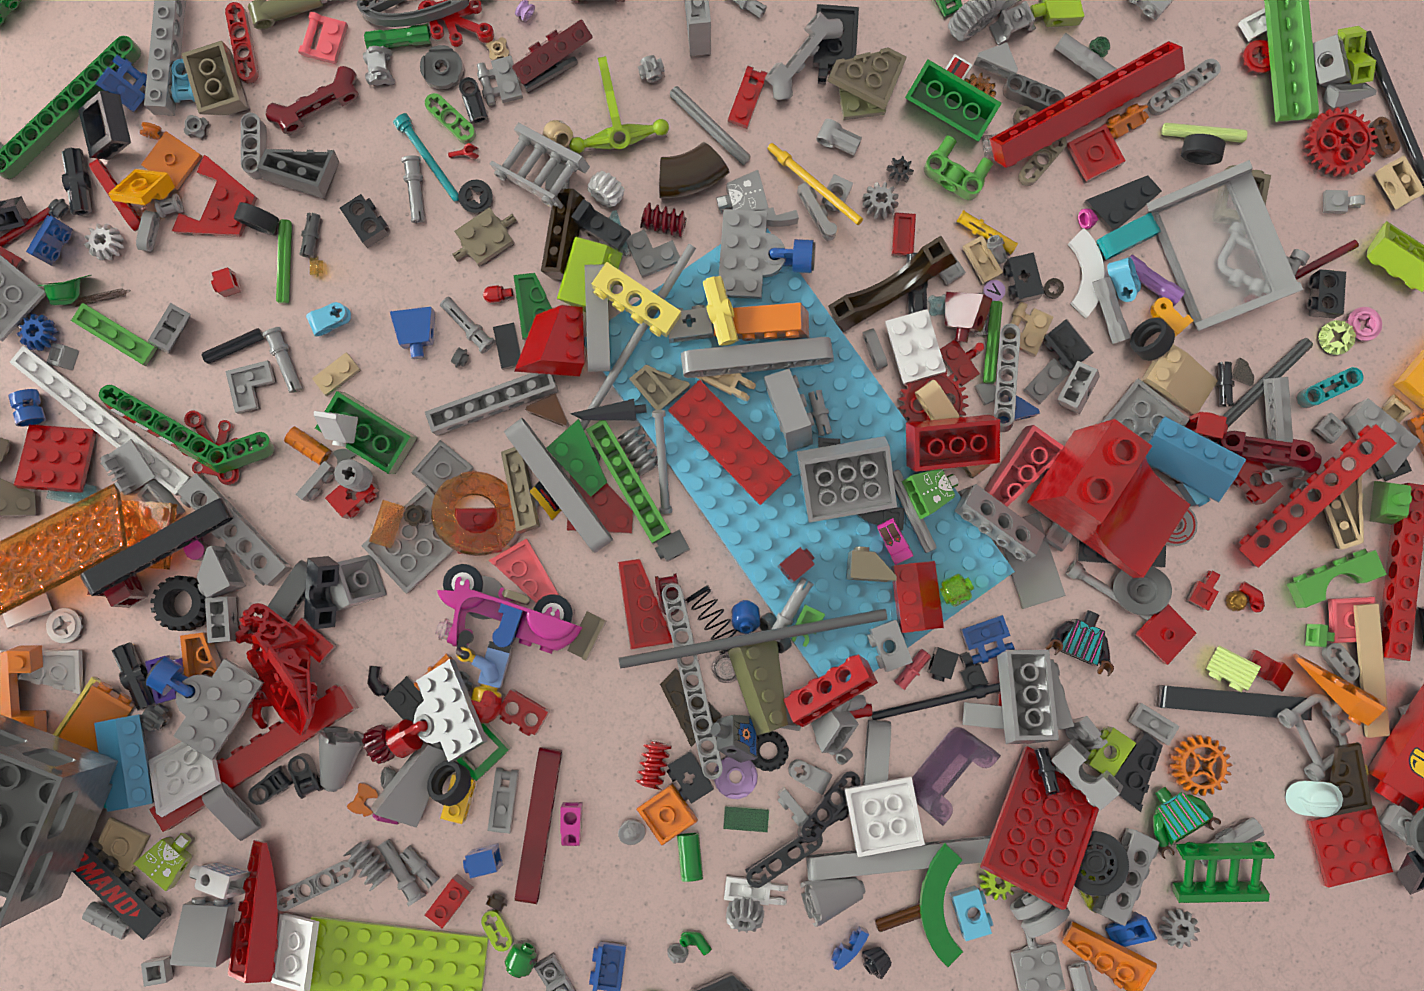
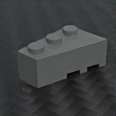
M265 149L257 169L263 180L324 199L339 160L334 150H327V152H314V150L299 152L293 151V149Z

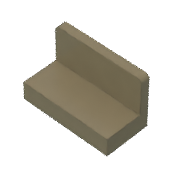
M587 611L580 624V627L583 628L577 638L570 644L567 651L587 661L607 621Z

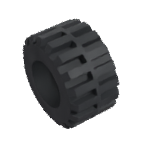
M177 575L166 578V582H160L158 584L160 589H154L152 594L155 595V598H151L150 603H154V607L151 608V612L156 613L154 619L161 621L159 625L168 627V630L192 631L196 630V627H202L204 625L203 621H206V597L198 589L199 582L197 578ZM185 590L191 597L192 605L186 615L180 616L175 610L174 602L177 595Z

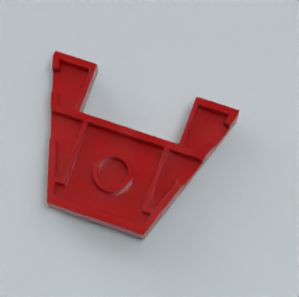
M204 155L197 173L217 182L201 219L196 220L179 213L172 231L176 234H213L214 236L241 237L246 225L234 219L240 202L255 206L258 198L208 156Z

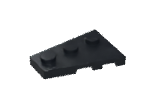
M1147 175L1089 198L1084 203L1093 210L1099 220L1112 232L1126 223L1147 203L1160 194L1162 190Z
M1144 731L1138 736L1135 746L1114 776L1123 785V789L1118 796L1139 812L1142 811V801L1145 793L1148 792L1150 786L1148 783L1152 772L1155 771L1163 747L1162 744Z

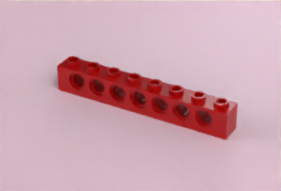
M1377 424L1371 427L1366 425L1357 433L1360 437L1354 443L1349 441L1340 449L1343 452L1337 458L1332 456L1323 464L1325 469L1320 474L1315 472L1306 480L1308 485L1302 490L1298 487L1288 496L1291 500L1286 505L1283 503L1279 504L1272 511L1274 515L1268 521L1264 518L1255 526L1257 531L1253 535L1246 534L1238 542L1240 544L1238 549L1259 568L1397 443ZM1363 442H1368L1372 447L1368 455L1361 453L1359 449ZM1345 458H1351L1354 461L1352 470L1348 471L1343 468L1342 461ZM1329 473L1337 477V483L1334 486H1328L1325 483V477ZM1311 489H1316L1320 493V498L1315 502L1310 501L1307 496ZM1295 504H1299L1303 508V513L1299 517L1292 516L1290 512L1291 507ZM1283 520L1286 523V529L1283 532H1276L1273 528L1275 521ZM1261 535H1266L1269 538V544L1264 548L1259 547L1256 543L1257 538Z
M1404 483L1402 485L1411 486L1412 501L1409 505L1408 516L1391 525L1386 565L1387 575H1385L1380 617L1383 658L1397 661H1410L1424 544V485Z

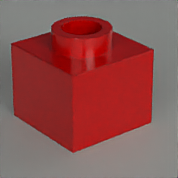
M227 267L211 272L213 276L211 284L216 293L223 297L241 293L236 274Z

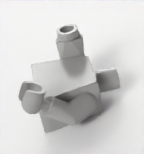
M863 695L855 696L811 722L816 736V743L819 745L821 752L836 755V761L840 765L847 763L853 757L851 750L843 749V747L859 725L850 711L865 707L866 699Z

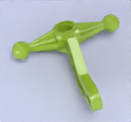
M606 56L599 57L598 62L612 127L606 128L584 140L581 137L572 138L569 143L570 150L580 154L585 148L623 149L653 133L658 136L666 135L669 131V124L664 119L656 120L653 125L621 124ZM616 132H623L625 134L624 139L621 141H616L613 136Z

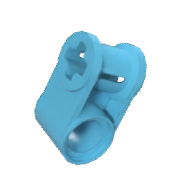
M177 59L171 67V92L175 103H180L182 100H192L195 102L187 73L181 75L185 69L183 59Z
M1128 257L1109 263L1107 266L1108 274L1111 277L1119 299L1124 302L1133 301L1141 289V282L1132 258Z
M334 302L309 312L306 318L314 336L317 337L347 324L351 319V311L341 303ZM338 310H341V312L339 313L340 317H336L338 315Z

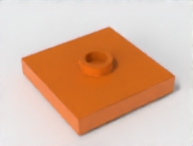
M165 131L141 166L148 171L168 173L175 189L178 190L203 156Z
M673 783L636 809L661 845H664L698 821Z

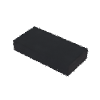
M514 322L494 326L493 331L501 369L516 367L521 352Z

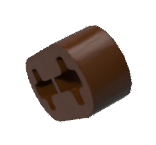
M1378 117L1370 123L1368 128H1375L1371 135L1378 137L1373 141V143L1378 145L1376 147L1378 154L1384 158H1389L1400 150L1401 145L1391 121L1386 117ZM1376 126H1383L1384 129L1378 130ZM1385 145H1391L1392 149H1386Z

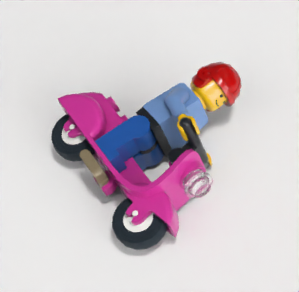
M459 564L450 568L443 579L444 590H436L444 604L455 609L453 623L449 622L447 618L444 622H439L435 633L439 635L438 640H447V643L457 647L456 656L460 661L472 662L471 665L481 670L478 683L481 684L474 687L471 695V702L480 723L492 722L499 715L503 696L497 690L502 687L513 649L510 645H512L515 637L519 638L518 643L531 647L532 643L540 645L539 650L552 654L553 650L559 651L571 644L583 628L571 623L573 615L571 605L560 595L550 594L542 597L537 601L534 610L510 603L515 601L528 605L530 600L526 595L508 589L504 590L502 587L498 592L499 598L481 593L483 589L482 575L475 567L468 564ZM468 612L478 613L501 621L499 628L492 635L493 642L489 641L485 658L481 655H475V652L468 648V645L474 640L473 631L465 629V620Z

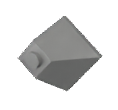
M207 547L197 575L198 589L201 594L206 598H215L245 587L246 585L231 553L225 547Z
M370 555L337 562L339 564L338 586L330 587L333 603L337 606L336 611L354 607L386 595L376 562Z

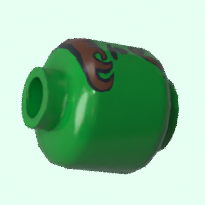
M528 942L514 944L504 961L507 967L506 971L515 978L529 976L538 960V955L534 951L535 947Z

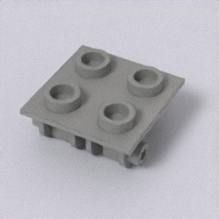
M132 439L110 454L100 457L102 461L100 464L103 465L107 472L112 471L108 473V476L115 475L112 482L118 480L114 484L118 488L119 493L122 492L124 496L132 493L156 477Z

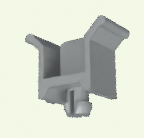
M1024 1L1012 9L1002 11L998 21L990 25L989 28L997 44L1001 45L1009 39L1012 32L1026 27L1029 31L1035 30V18L1027 1Z

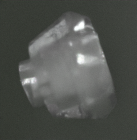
M728 653L718 655L712 663V674L722 683H731L737 680Z

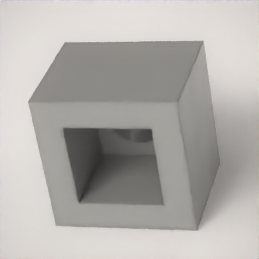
M170 956L150 959L141 964L144 987L167 983L173 979Z

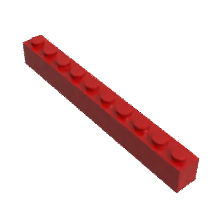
M1168 41L990 138L994 160L1005 168L1013 166L1018 161L1032 156L1036 151L1050 146L1056 140L1068 136L1080 127L1088 125L1089 122L1103 117L1109 111L1123 106L1129 100L1141 96L1142 93L1149 89L1155 88L1160 83L1174 78L1185 70L1183 47Z
M336 684L325 691L327 695L320 699L316 697L314 716L310 721L306 734L300 736L286 722L281 723V721H278L268 728L270 731L265 735L260 733L249 740L251 744L243 747L241 745L231 751V757L226 760L224 757L217 760L220 781L234 789L319 734L320 730L323 731L324 728L330 727L358 709L359 707L345 685L338 687ZM202 795L163 817L156 814L155 806L149 810L162 832H165L206 806L202 800Z

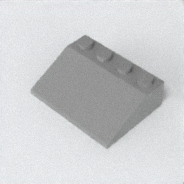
M885 436L797 451L809 523L897 507L890 446Z

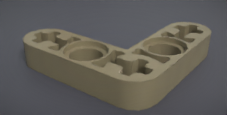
M1021 106L1014 113L1013 122L1016 125L1023 121L1019 118L1024 113L1027 115V119L1036 114V112L1028 106ZM1066 137L1058 139L1060 142L1059 146L1053 147L1051 144L1036 151L1019 173L1018 178L1023 185L1031 186L1036 183L1066 147ZM1040 154L1045 155L1048 158V163L1040 164L1037 161V156ZM1033 167H1035L1036 170L1033 173L1032 177L1027 179L1025 177L1026 173H1029L1030 170Z

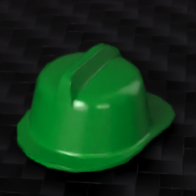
M92 275L65 282L38 284L37 286L44 287L51 305H67L73 303L79 297L80 279Z

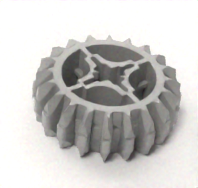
M969 0L950 18L948 23L950 33L958 41L969 39L985 28L1002 9L1003 2L1001 0Z

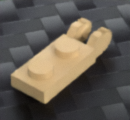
M740 373L696 377L744 401H748L750 396L736 389L737 383L739 382L753 390L756 387L755 383L742 377Z

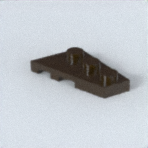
M675 668L663 680L660 686L692 747L696 743L680 672ZM694 697L691 703L694 707H701L704 701L701 697ZM708 701L714 724L722 717V714ZM703 718L699 719L696 725L700 729H705L709 726V723Z
M1358 742L1335 746L1330 783L1339 788L1342 793L1343 802L1338 812L1331 816L1373 808L1362 747Z

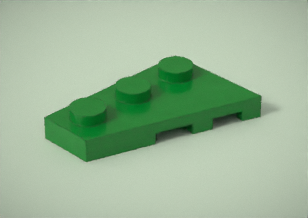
M535 273L513 275L522 340L527 339L535 316L552 309Z
M578 418L549 444L546 449L591 497L607 483V480Z

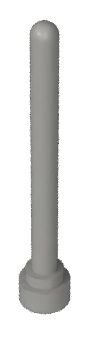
M1076 560L1070 564L1066 571L1067 576L1072 579H1082L1117 601L1113 588L1087 573L1086 569L1083 568V564ZM1153 615L1139 616L1148 621Z

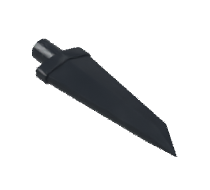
M628 399L570 414L581 420L637 421L636 414L647 413L646 404L635 405L634 399Z

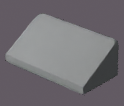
M157 480L147 482L138 494V497L163 528L170 525L185 512L172 493Z

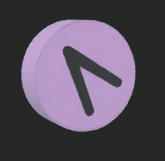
M991 280L984 286L983 294L992 298V301H1000L1005 295V286L998 280Z

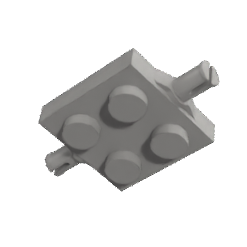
M1026 935L1028 946L1011 952L1019 991H1060L1066 989L1056 944L1054 942L1043 945L1037 944L1036 938H1029Z

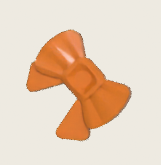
M359 783L358 793L354 801L347 805V808L355 814H363V817L371 815L373 811L364 803L367 798H378L379 795L376 789L367 783Z

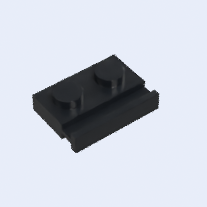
M406 676L383 699L403 720L407 719L414 723L415 712L424 699L421 692L414 686L415 682L409 676Z

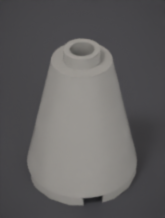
M326 727L323 732L319 731L320 785L324 787V790L336 792L343 787L362 748L363 743L361 739L364 736L357 731H354V734L347 733L348 728Z
M856 877L804 881L800 885L801 888L805 887V893H802L801 896L809 919L814 918L816 921L812 923L815 927L821 926L862 900L863 894L866 892L863 882Z

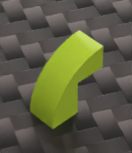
M1360 26L1338 29V35L1344 42L1351 74V80L1348 81L1352 85L1373 81L1376 60L1364 52L1367 31Z

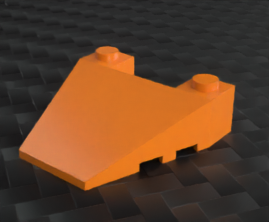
M20 645L0 652V714L47 732L46 710H20L17 673H32L43 667L42 645Z

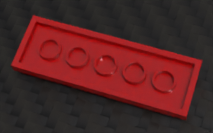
M701 380L668 409V412L759 505L764 503L792 476L790 471Z

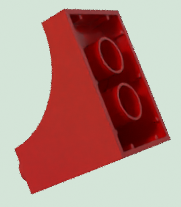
M1116 419L1075 430L1027 501L1028 504L1132 578H1144L1191 505L1161 481L1149 466L1146 455L1152 448V445Z

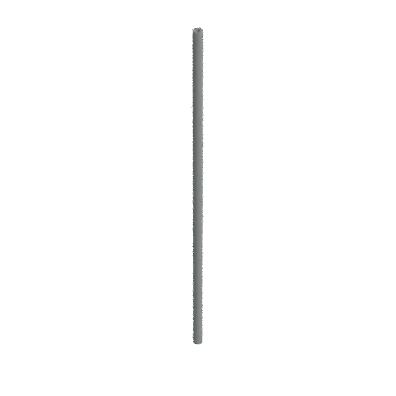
M688 244L659 291L658 296L662 299H666L696 250L691 244ZM650 310L648 316L653 319L658 310ZM644 322L639 324L588 409L600 406L648 328L647 324ZM580 420L584 430L591 420ZM535 499V504H536V509H537L539 503H538V501ZM516 526L505 542L510 547L515 545L521 535L516 531Z

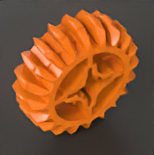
M1196 735L1195 739L1189 736L1187 737V742L1180 741L1182 748H1174L1175 752L1178 753L1177 756H1170L1171 759L1176 760L1175 764L1169 765L1170 768L1176 769L1171 774L1173 777H1179L1176 783L1183 785V790H1190L1193 795H1197L1198 792L1201 796H1206L1207 792L1213 795L1215 794V789L1222 790L1220 783H1228L1227 779L1224 778L1225 775H1232L1230 771H1227V767L1233 766L1232 763L1226 762L1231 757L1230 754H1223L1226 747L1219 746V741H1212L1209 736H1205L1203 739L1202 735ZM1205 747L1210 753L1200 756L1194 750ZM1188 758L1190 764L1186 769V760ZM1216 762V769H1215V772H1213V768H1212V767H1213V764ZM1199 775H1202L1203 777H1206L1208 781L1203 783H1195L1191 780V778H1193L1194 776L1198 777Z

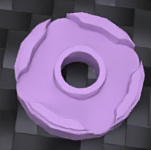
M725 756L722 759V774L719 778L714 779L716 788L721 794L730 799L747 797L757 784L758 774L755 765L751 760L740 763L729 756ZM718 765L716 766L714 772H716L719 769ZM734 770L740 771L742 774V779L738 783H733L729 778L730 773Z

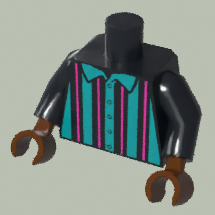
M1087 610L1083 621L1079 619L1068 620L1054 629L1050 643L1045 648L1046 650L1053 647L1055 649L1054 655L1062 652L1092 666L1100 664L1097 669V673L1100 675L1104 669L1108 672V677L1114 671L1105 631L1095 627L1100 616L1099 614Z

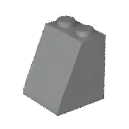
M194 897L191 901L183 904L170 965L216 968L230 958L234 926L235 903L228 902V899L218 898L212 902L206 901L204 897Z

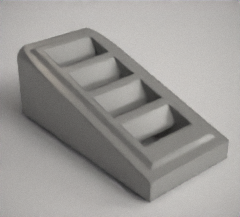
M1351 83L1329 84L1326 87L1323 101L1331 107L1337 108L1374 96L1377 90L1367 83L1353 85Z

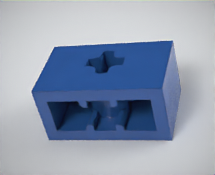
M498 843L472 849L465 856L463 866L465 873H469L470 879L495 873L503 866Z

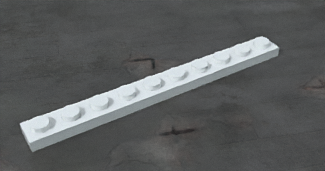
M23 345L11 359L10 363L116 448L132 439L156 475L154 479L174 495H179L177 491L191 477L26 346Z

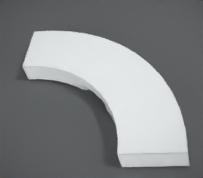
M1083 228L1068 243L1082 269V281L1079 290L1070 304L1082 316L1087 318L1099 301L1092 282L1104 278V263L1095 240Z

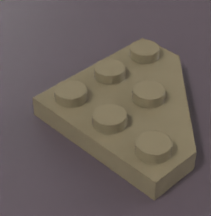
M887 47L879 52H867L855 55L854 58L847 60L844 58L836 60L827 81L884 110L907 56Z

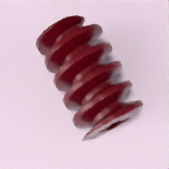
M648 202L642 214L640 228L643 227L644 223L646 230H650L654 225L655 232H658L662 227L663 234H667L670 229L671 236H675L679 231V237L682 238L687 218L683 210L679 215H676L675 208H673L671 213H668V208L665 206L661 212L658 204L654 209H651V203Z

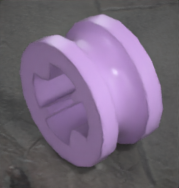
M522 0L516 8L515 15L517 17L521 16L522 21L526 22L534 13L535 5H529L528 0Z

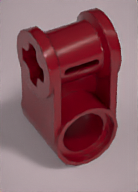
M674 573L673 576L661 578L655 576L660 609L665 615L666 611L662 598V591L665 586H662V584H678L677 573ZM670 587L666 591V595L670 599H676L679 595L678 590L674 587ZM675 609V611L671 612V616L676 615L680 609Z

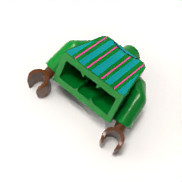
M1166 787L1155 793L1162 804L1155 810L1153 828L1156 840L1159 841L1158 853L1164 859L1165 850L1169 849L1172 856L1175 854L1169 843L1172 846L1203 826L1214 830L1212 827L1213 821L1216 824H1221V820L1213 816V812L1207 803L1191 794L1186 795L1184 792L1173 797Z

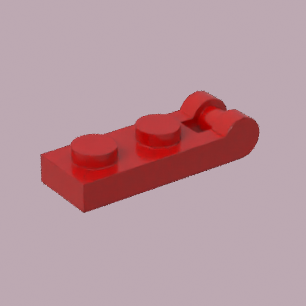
M747 66L728 117L729 123L748 129L768 72H759L754 70V67ZM751 78L758 80L756 85L749 83Z

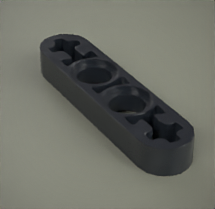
M849 771L839 776L799 826L798 837L801 841L805 843L814 842L822 835L847 803L845 789H841L848 782L846 778H852V785L846 788L860 786L858 774ZM834 792H837L841 797V802L838 805L831 801V795ZM820 809H824L827 812L828 816L825 822L820 821L817 816ZM814 824L818 825L811 831L813 836L806 837L807 831L805 828H811Z
M812 829L806 830V837L811 834ZM822 835L816 840V845L812 843L806 845V848L809 849L804 852L802 845L798 842L800 838L797 836L751 867L746 874L748 884L754 888L764 886L819 849L823 843ZM796 845L800 848V855L797 858L788 856V848L790 846ZM773 858H778L782 862L781 868L777 871L769 868V862ZM765 864L771 876L767 877L765 873L760 877L761 882L757 883L756 880L752 882L750 880L753 877L752 872L755 871L757 874L762 872L763 869L760 866Z

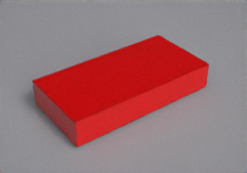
M894 213L891 256L906 257L907 254L914 253L916 214Z

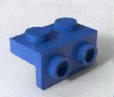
M600 941L598 948H594L592 962H596L595 971H591L589 985H593L592 991H621L627 945Z

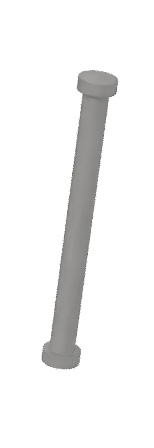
M665 410L652 411V417L655 418L661 498L659 512L661 514L672 513V506H670L663 418L666 415Z

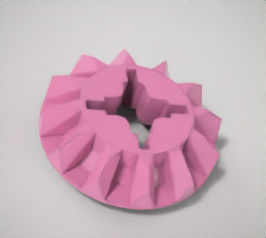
M1369 307L1355 309L1349 314V318L1346 323L1353 326L1356 334L1355 338L1361 340V342L1376 338L1382 330L1380 315ZM1365 319H1368L1366 321V326L1368 328L1360 330L1361 323L1359 321L1362 322Z

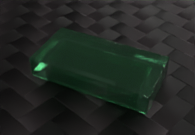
M725 806L723 829L768 832L769 809Z

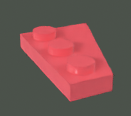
M527 538L489 560L534 602L537 603L542 597L550 594L559 595Z

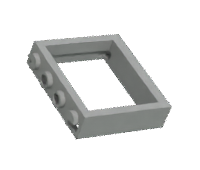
M684 0L690 56L711 54L709 0Z

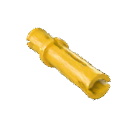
M965 210L962 211L956 222L972 230V234L983 236L986 240L991 237L990 234L1000 236L1005 242L1003 243L1005 251L1010 255L1013 253L1018 245L1017 242L985 224V220H979L965 212Z

